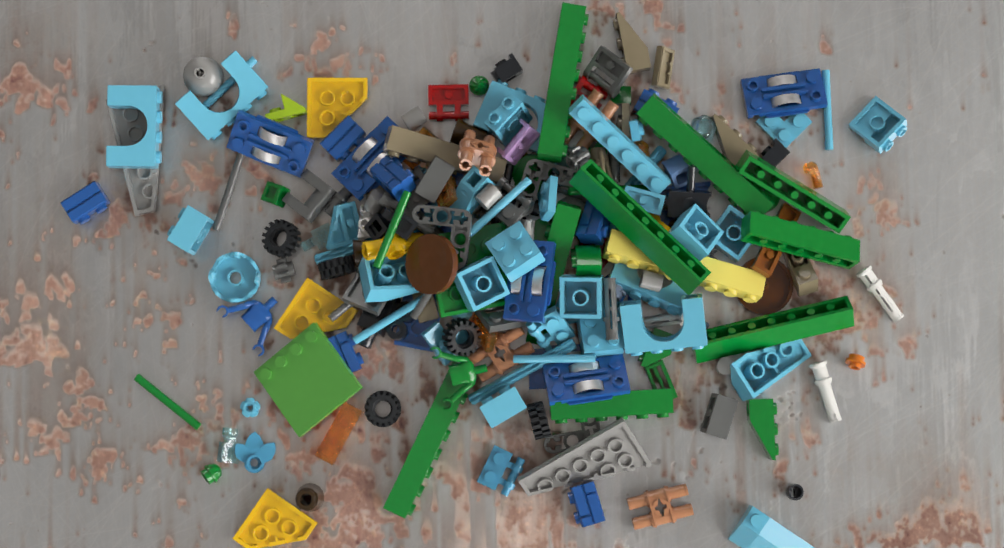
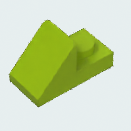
M281 94L284 109L281 110L280 107L269 110L270 113L265 114L268 119L282 122L307 115V110L302 105Z

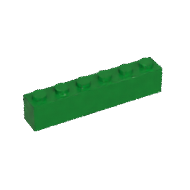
M747 149L735 166L741 175L839 234L851 218L842 207Z
M559 200L556 212L552 216V225L547 224L544 235L548 237L547 241L556 243L554 256L556 269L551 303L547 306V309L553 307L556 303L560 289L559 277L564 274L582 208L581 206Z
M750 211L742 218L740 241L846 269H851L860 262V240L854 239L849 235H839L833 231L817 229L815 226L798 224L796 221L783 220L778 216L764 215L759 211Z
M672 388L631 390L630 394L613 396L609 400L576 405L556 402L555 405H550V419L555 420V424L567 423V419H575V422H588L587 418H596V421H608V417L616 416V420L622 417L624 420H628L630 415H636V419L649 418L648 414H656L657 418L669 417V413H674Z

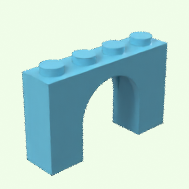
M236 50L220 63L234 78L239 89L238 99L230 109L223 112L209 110L190 90L175 103L207 140L210 138L215 140L222 133L221 128L225 125L229 127L235 122V116L239 110L248 111L252 107L251 102L255 98L260 100L268 93L266 91L268 86Z
M492 80L473 126L492 134L484 122L488 115L500 106L502 100L512 93L534 112L538 121L536 131L541 133L545 99L534 95V98L526 95L527 92L523 89L516 88L514 90L509 88V84L506 82L502 83L501 80L497 82ZM540 136L528 151L537 153Z
M108 85L107 106L111 109H137L142 111L147 119V131L143 139L134 145L106 146L107 167L117 169H159V163H162V152L159 151V143H162V131H159V123L163 121V114L160 111V103H163V92L157 86Z
M622 263L613 264L609 278H616V284L620 285L630 298L645 301L655 308L665 309L672 315H682L681 297L687 294L673 280L670 285L661 288L660 292L651 291L639 287L640 278L637 269H631Z
M702 293L682 295L684 322L677 333L668 337L656 336L646 328L643 320L641 300L620 302L625 353L631 354V356H639L643 352L649 351L652 354H659L663 350L671 349L672 352L684 350L683 348L692 347V349L698 350L707 346L708 339Z

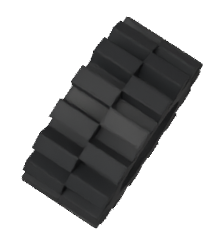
M282 219L274 220L275 223H269L270 228L265 227L267 232L262 233V236L265 237V239H262V243L265 244L263 247L268 253L277 257L292 256L291 252L294 254L297 252L295 247H300V244H297V242L301 241V237H298L301 233L294 224ZM282 231H285L286 240L281 246H278L277 237Z
M353 255L338 257L317 264L321 280L338 278L357 271Z
M459 317L457 321L455 319L450 320L452 324L447 323L445 326L448 329H443L442 331L445 333V335H442V339L446 349L459 356H470L469 352H476L474 347L479 348L480 345L477 342L482 340L479 337L482 335L481 331H479L480 328L466 318L462 319ZM460 330L468 332V338L463 344H457L455 340Z
M377 391L371 394L364 406L367 420L378 427L393 425L398 420L402 410L397 396L389 391ZM380 401H386L390 404L391 411L386 417H380L375 412V406Z
M543 402L527 404L535 440L550 437L551 432Z

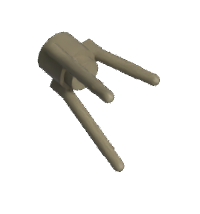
M591 148L590 159L600 166L605 173L607 171V175L613 179L608 155H606V148Z

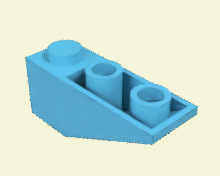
M473 166L460 181L448 208L464 209L472 214L479 205L475 196L488 183H492L494 186L496 184L487 176L480 175L479 169ZM462 213L461 216H453L450 224H454L453 220H459L462 225L468 217H465V213Z

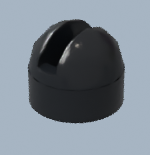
M791 484L786 488V495L789 499L800 500L803 497L804 490L799 484Z

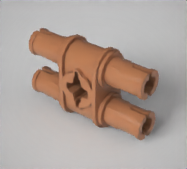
M594 89L587 99L597 106L604 95ZM609 100L601 112L610 120L619 109V106ZM573 117L568 119L569 123L567 126H571L569 138H565L564 142L569 144L577 131L583 130L584 135L576 144V147L578 145L580 147L584 146L588 150L591 144L597 140Z
M468 129L459 143V168L467 171L472 165L480 167V175L489 176L492 167L496 163L497 149L495 147V138L487 135L483 141L475 139L476 132Z
M522 327L509 329L506 332H498V335L488 341H483L482 346L475 350L476 352L470 353V356H467L473 364L486 357L491 358L492 364L487 366L488 372L478 374L482 382L497 374L503 375L508 369L515 365L518 366L520 363L513 362V355H530L535 352L530 341L515 350L510 347L511 342L525 334ZM498 348L500 350H505V353L503 354L504 358L502 356H497V353H499Z
M686 484L669 488L668 486H663V488L652 491L645 490L642 495L627 498L629 510L645 506L650 509L649 514L631 518L634 530L649 526L657 528L659 525L675 523L676 519L694 515L691 503L674 508L670 504L672 499L689 495ZM658 499L665 505L662 508V514L658 509H655L658 506Z

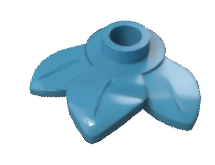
M253 432L247 438L245 445H235V455L237 459L244 462L246 470L251 473H257L263 469L266 462L273 458L276 446L274 442L263 444L261 437L256 432ZM252 459H257V466H251L250 462Z

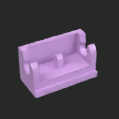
M522 118L519 122L523 127L512 138L505 149L496 148L497 152L513 165L517 164L540 136V133Z

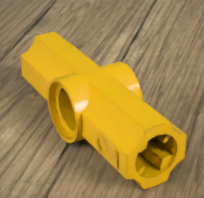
M421 232L413 233L408 241L395 233L385 257H388L390 260L401 258L408 252L411 244L423 234ZM384 237L378 240L362 242L361 247L364 259H376Z

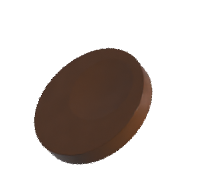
M425 234L418 237L411 244L405 262L409 282L417 291L424 294H439L451 286L458 270V257L453 244L446 237L438 234Z
M755 258L747 261L741 267L753 270L751 266ZM778 261L772 275L768 279L766 278L763 296L754 303L745 302L742 298L737 297L739 303L746 310L758 315L772 314L784 308L793 293V279L789 269L781 261Z

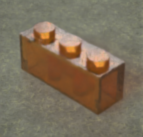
M344 402L315 456L331 465H335L364 411L348 402Z

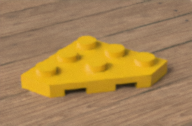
M307 78V137L325 138L348 115L351 116L368 99V78Z
M307 278L274 329L289 339L297 337L312 323H317L324 333L348 328L358 310L351 307L332 322L328 315L344 302Z
M267 488L232 539L245 548H264L302 541L309 537L318 522Z

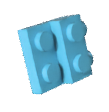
M511 93L502 100L500 106L494 112L488 115L484 124L497 137L499 142L506 147L523 127L519 120L522 118L529 124L533 117L523 102Z
M877 96L849 123V128L865 140V143L880 154L883 150L889 151L894 144L893 140L897 136L902 137L907 131L906 118Z

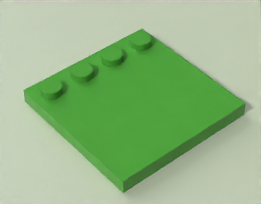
M312 323L254 371V374L298 437L304 436L363 388L317 323Z

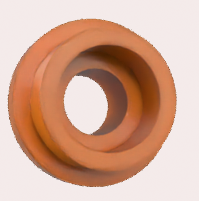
M849 354V357L845 360L848 367L853 370H860V368H864L866 365L864 362L865 357L859 354Z

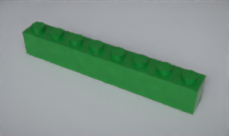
M562 3L536 157L539 160L560 163L561 158L566 157L568 145H564L565 138H569L571 126H567L568 119H572L568 108L570 107L571 100H575L577 88H573L574 81L578 82L580 70L576 69L577 62L581 63L583 51L579 49L580 44H584L586 32H582L583 25L587 26L589 14H585L586 6Z
M655 93L638 110L636 114L639 115L638 120L645 126L649 124L654 129L653 133L659 139L664 138L669 142L668 147L675 153L679 151L684 156L683 160L689 166L694 165L699 169V175L705 180L709 178L714 183L713 187L722 194L724 192L729 196L728 200L735 207L739 205L744 210L743 214L745 216L750 211H759L765 214L774 205V200L753 181L738 173L735 165Z
M590 159L569 181L578 192L686 294L690 295L711 273L593 160Z
M843 296L706 329L708 345L702 349H692L698 364L853 327L854 310L848 296Z
M449 370L383 507L403 518H406L407 515H412L416 507L413 502L416 496H421L425 488L422 483L425 478L429 479L434 469L431 467L434 459L438 460L442 449L439 447L442 441H447L451 433L448 428L451 422L455 424L460 414L457 412L460 404L464 405L469 395L464 393L453 403L451 410L445 411L443 409L449 407L451 403L449 401L442 402V399L450 398L462 386L466 385L453 386Z

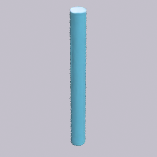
M252 56L246 62L252 68L258 61ZM232 76L229 77L202 104L206 108H210L236 83Z
M822 70V81L828 103L827 108H823L825 150H833L830 70Z
M525 177L473 224L471 237L532 183L531 180Z
M422 295L352 337L356 344L360 343L412 311Z
M595 354L513 355V362L587 363L596 362Z

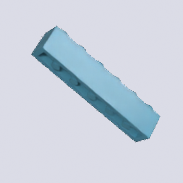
M583 94L568 108L569 114L651 192L660 194L671 183L669 176Z

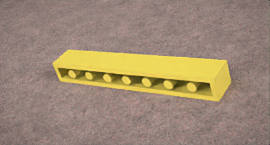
M611 229L609 236L606 238L602 258L607 259L611 263L625 264L631 269L639 268L662 274L667 279L672 280L621 231ZM707 256L700 261L711 272L699 285L704 287L705 290L710 292L718 291L724 293L727 297H739L748 303L757 302L763 296L766 277L760 273Z

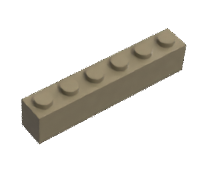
M392 125L388 127L382 149L388 152V156L399 158L400 155L406 157L408 162L418 164L420 161L426 163V167H429L436 155L455 167L451 175L460 173L465 176L469 172V170L464 171L459 168V145ZM495 156L496 163L492 167L491 174L487 177L497 184L504 175L507 160Z

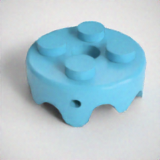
M230 252L216 259L209 271L208 279L213 292L219 298L231 303H241L255 295L260 287L261 273L258 265L251 257L240 252ZM234 272H238L241 275V280L237 284L232 283L230 280Z

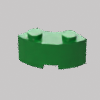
M575 245V249H571L572 268L576 269V276H601L602 259L600 245Z

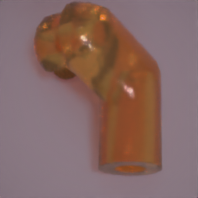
M815 162L805 163L803 170L806 174L810 173L813 189L822 188L823 183L817 164Z

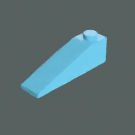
M802 339L746 353L730 364L732 386L742 401L754 399L812 355Z
M749 505L728 537L730 541L741 548H814L751 505Z

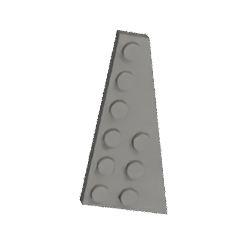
M160 85L157 87L163 92V103H160V111L163 114L165 85ZM107 106L117 146L134 145L143 139L147 131V119L142 111L137 109H111ZM159 123V131H162V123ZM123 169L135 216L155 212L159 169Z
M622 417L517 477L526 494L532 496L552 491L556 487L564 485L569 487L573 486L572 483L580 481L585 483L614 476L617 472L626 470L630 472L635 471V468L645 466L647 468L653 465Z

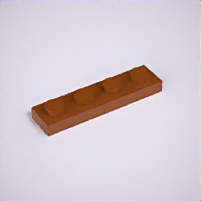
M784 202L776 216L783 220L797 222L801 212ZM761 246L751 268L768 279L772 275L782 252Z

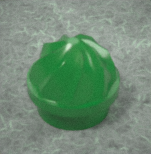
M483 76L473 77L469 83L470 91L477 96L486 94L489 89L488 80Z
M216 464L205 465L204 469L200 471L209 485L213 482H218L222 475L220 466Z

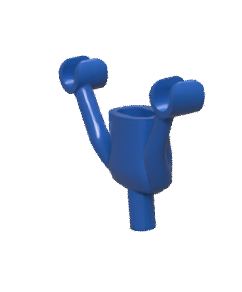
M271 297L264 304L260 301L250 300L231 307L219 306L216 312L222 307L226 309V314L222 317H226L229 313L249 308L241 318L254 332L264 324L258 343L252 349L254 350L255 347L260 346L262 353L258 356L263 355L265 351L263 344L273 321L269 310L278 302Z

